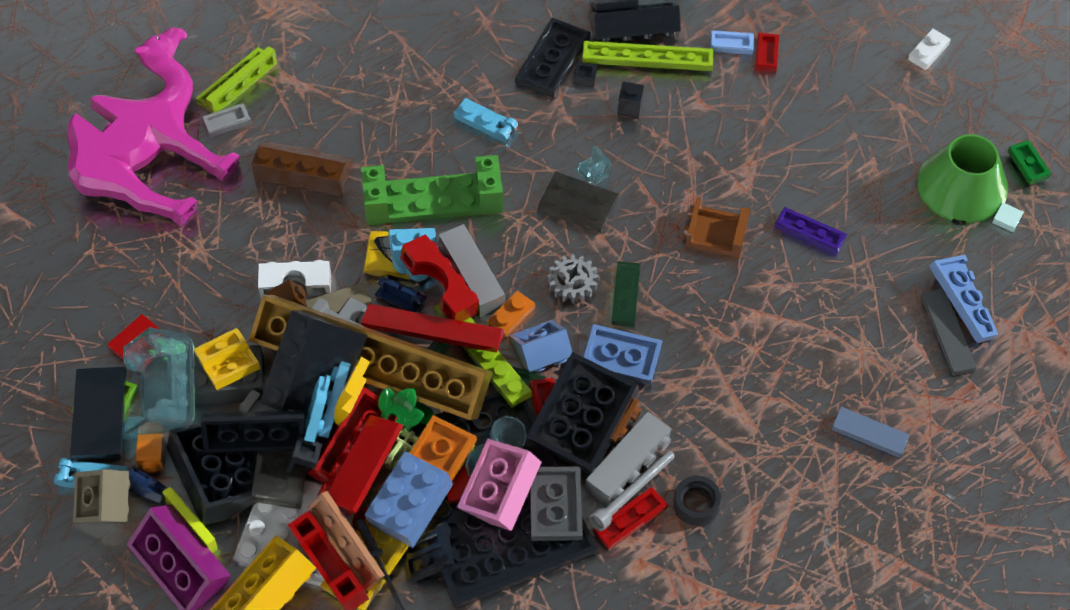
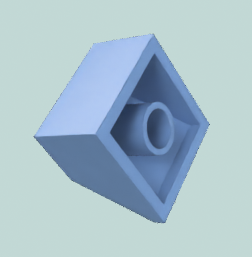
M553 320L508 335L522 366L529 372H540L545 369V366L550 364H562L567 361V358L572 353L566 329Z

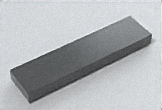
M942 288L922 292L921 299L952 376L975 372L976 364L945 291Z

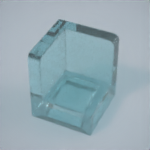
M597 146L592 147L591 158L578 164V170L593 186L611 175V162Z

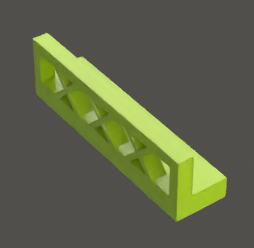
M270 46L264 50L257 47L196 97V102L211 114L223 110L277 65L275 50Z

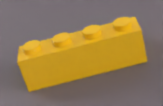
M275 535L210 610H280L285 603L293 598L297 589L309 580L316 567L296 548Z

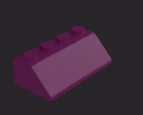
M171 504L150 508L126 544L179 610H198L218 595L231 577L229 572Z

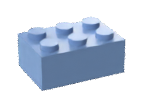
M405 451L364 514L370 526L413 548L453 485L449 474Z

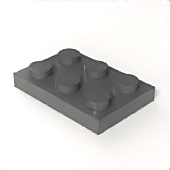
M539 467L530 487L531 541L582 540L580 467Z

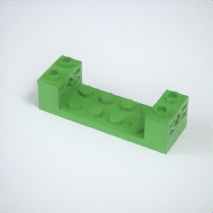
M498 155L475 157L476 173L390 181L385 180L384 165L361 167L367 225L503 213V189Z

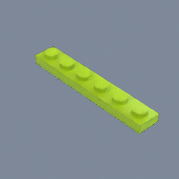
M584 41L583 63L712 71L713 49Z
M441 303L433 307L436 316L446 318L440 310ZM471 317L465 320V322L475 323ZM462 346L478 367L493 372L490 382L511 408L532 397L531 389L499 351L495 353Z

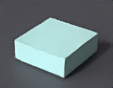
M1002 203L992 223L1014 232L1024 212Z

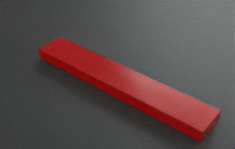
M373 304L368 305L361 321V325L369 329L497 353L504 335L502 328Z

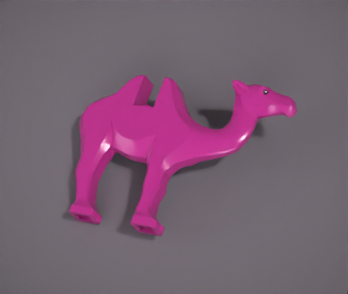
M170 27L159 35L151 36L140 47L135 49L140 62L145 68L158 75L164 81V90L156 96L141 100L122 99L104 95L91 97V109L110 123L101 132L77 113L72 116L67 127V141L70 149L68 174L69 180L83 195L94 197L107 196L123 200L138 211L151 212L168 217L179 226H182L196 211L198 201L193 197L174 200L153 192L138 179L134 172L149 164L163 150L176 152L187 160L200 165L223 182L238 167L240 156L233 152L219 157L207 150L201 142L193 139L186 133L184 114L192 97L193 81L187 70L174 60L173 56L180 41L187 38V33L183 29Z

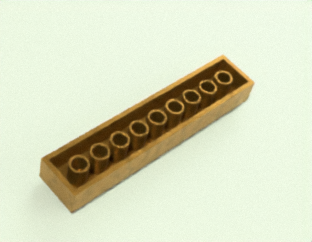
M262 295L248 341L278 351L291 310H303L367 335L360 358L363 357L370 362L363 375L367 379L365 383L381 389L388 387L395 394L404 389L412 388L416 391V401L468 420L478 419L493 372L281 297Z

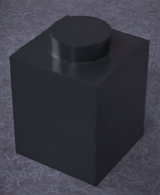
M622 81L617 115L639 118L643 102L644 85Z

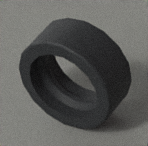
M704 476L687 477L678 484L675 490L673 507L676 515L683 522L692 526H703L716 519L721 507L722 494L719 487L709 478ZM693 489L702 490L711 497L712 505L708 511L701 513L693 512L684 506V494Z

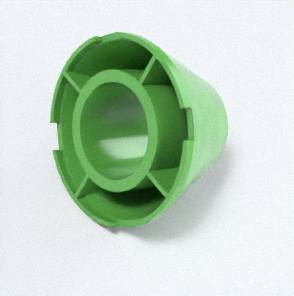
M966 134L957 137L930 155L923 162L918 173L917 186L922 200L934 213L950 221L953 219L966 221V223L985 221L997 214L1002 203H1005L1007 198L1008 183L998 150L991 141L979 135ZM960 168L969 169L975 173H969Z

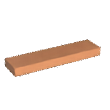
M327 491L321 493L307 508L347 567L366 591L385 575Z

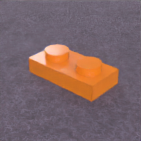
M517 290L487 320V326L502 328L504 331L503 338L505 339L535 309V303Z

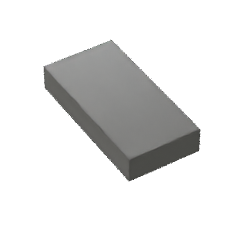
M244 103L201 117L209 138L251 124V119Z

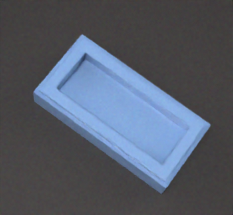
M711 30L710 49H713V52L753 55L754 33Z

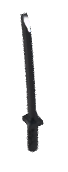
M363 518L357 520L355 525L367 546V550L385 576L383 578L398 609L405 610L380 558L384 553L382 548L378 549Z

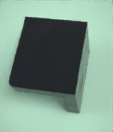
M298 436L291 451L286 471L291 473L295 463L315 469L322 444L306 441L303 437Z

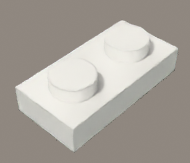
M932 29L909 54L908 60L927 70L950 44L951 39Z

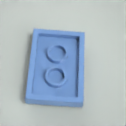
M593 324L584 358L627 379H634L636 382L651 385L663 341Z

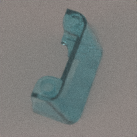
M149 327L123 347L125 366L133 372L141 373V416H131L125 420L123 424V439L137 440L138 434H164L172 429L186 427L194 421L195 417L194 344L192 339L183 333Z

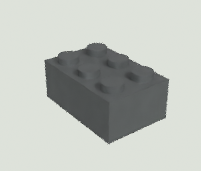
M261 345L248 346L259 361L261 369L219 390L215 389L194 351H188V394L192 407L243 403L252 390L260 393L262 397L265 389V370Z

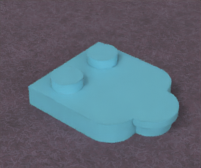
M435 228L389 230L388 238L395 270L402 274H408L416 282L427 279L428 276L426 275L413 276L401 261L400 256L402 245L424 234L437 244Z
M326 375V377L319 376L305 420L304 440L315 442L316 434L321 435L324 426L323 410L330 383L329 375Z

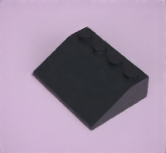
M291 310L260 403L279 411L304 410V417L306 419L319 376L326 377V375H329L331 379L334 366L339 367L342 361L351 364L346 379L347 382L360 358L367 335L303 310ZM330 381L328 390L332 391L334 381ZM328 405L324 406V414L326 413Z
M572 352L526 438L569 465L580 467L581 471L591 475L601 464L612 443L616 430L634 398H636L639 392L638 384Z
M201 422L169 430L168 453L203 525L226 520L277 492V488L258 451L204 453Z

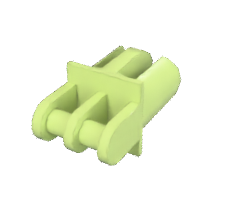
M406 427L401 429L384 461L386 468L389 470L394 469L404 452L410 453L418 440L415 432H408Z

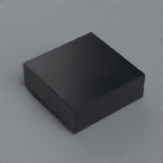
M576 62L573 84L594 86L597 64Z

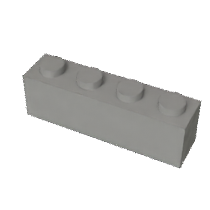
M460 225L439 234L438 249L440 253L450 260L452 268L464 278L465 284L479 298L477 309L479 317L497 311L505 303V293L465 225Z
M647 412L586 479L585 490L605 506H608L625 491L629 484H632L640 477V472L644 467L649 468L656 459L655 455L660 450L664 451L671 442V428Z

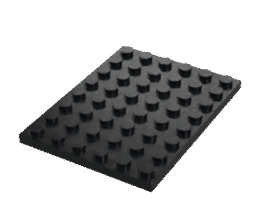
M497 391L485 396L478 419L468 420L446 411L434 415L476 436L475 448L467 459L470 477L487 439L530 451L541 461L540 467H558L550 452L526 438L535 422V417L526 400L511 408ZM417 424L408 432H415V436L419 438L426 426ZM530 490L512 531L492 525L457 507L458 502L449 504L447 495L423 531V533L433 530L436 528V525L442 522H446L450 527L451 535L449 537L455 565L440 572L456 609L598 552V548L583 517L582 540L531 541ZM438 539L428 542V544H434L438 542Z

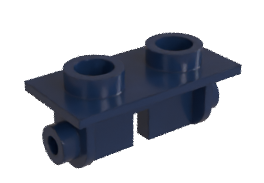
M388 276L380 277L378 281L380 287L375 293V296L401 309L416 313L427 298V296L419 291L396 282Z

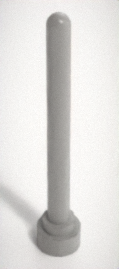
M667 451L606 508L596 509L589 516L592 526L599 531H604L611 524L612 515L674 459V453Z

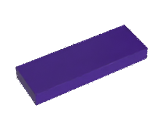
M786 207L783 208L774 226L778 230L835 255L838 254L847 236L842 231Z

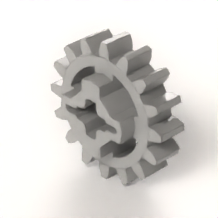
M574 254L571 255V259L562 256V262L555 260L554 267L549 268L550 291L555 290V297L562 295L563 302L567 298H571L572 303H575L576 298L583 302L585 295L592 297V291L597 290L599 278L597 268L591 267V260L583 262L584 256H581L579 259H575Z

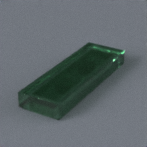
M617 261L611 325L635 327L641 263Z

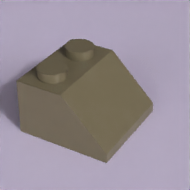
M93 470L75 472L73 523L127 522V515L129 513V471Z

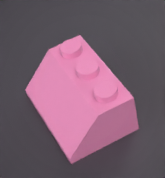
M487 439L457 507L492 525L512 531L541 461L530 451Z

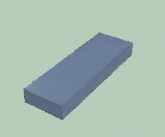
M843 407L840 408L832 430L898 458H901L910 436L905 432Z

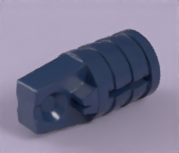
M135 466L129 469V489L158 503H162L165 500L163 491L167 489L165 485Z

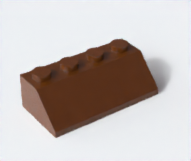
M267 141L258 146L251 164L255 180L342 196L354 160L350 157Z

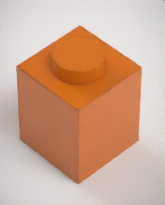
M163 433L138 434L135 461L139 470L148 474L165 471L167 444Z

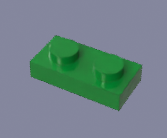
M1030 140L1009 146L1007 152L1029 185L1050 178L1051 172Z

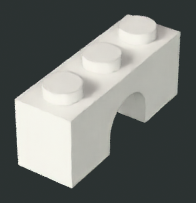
M315 260L313 262L291 261L288 263L267 262L259 264L258 290L260 299L262 295H266L267 291L289 279L294 283L304 284L308 298L331 293L330 262Z

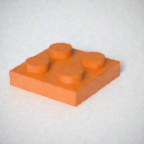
M433 415L411 449L410 454L447 472L452 481L477 441L475 435Z

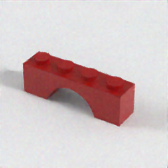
M424 234L402 245L400 259L413 276H430L443 285L445 293L441 299L440 310L446 318L465 321L477 314L479 305L477 294L468 288L464 278L456 273L452 268L450 260L446 257L444 258L434 241H431Z
M309 510L288 524L293 535L344 610H355L369 600L365 590L342 560Z

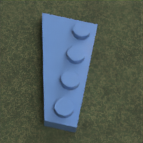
M966 255L933 261L929 265L930 269L957 310L958 315L967 326L971 336L977 343L994 339L998 332L988 309L983 307L981 303L983 299L981 291L976 290L973 284L975 277L973 272L968 271L966 267L968 262Z

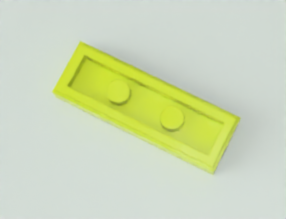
M172 487L165 489L163 495L168 505L171 504L212 553L217 551L218 547L215 538Z

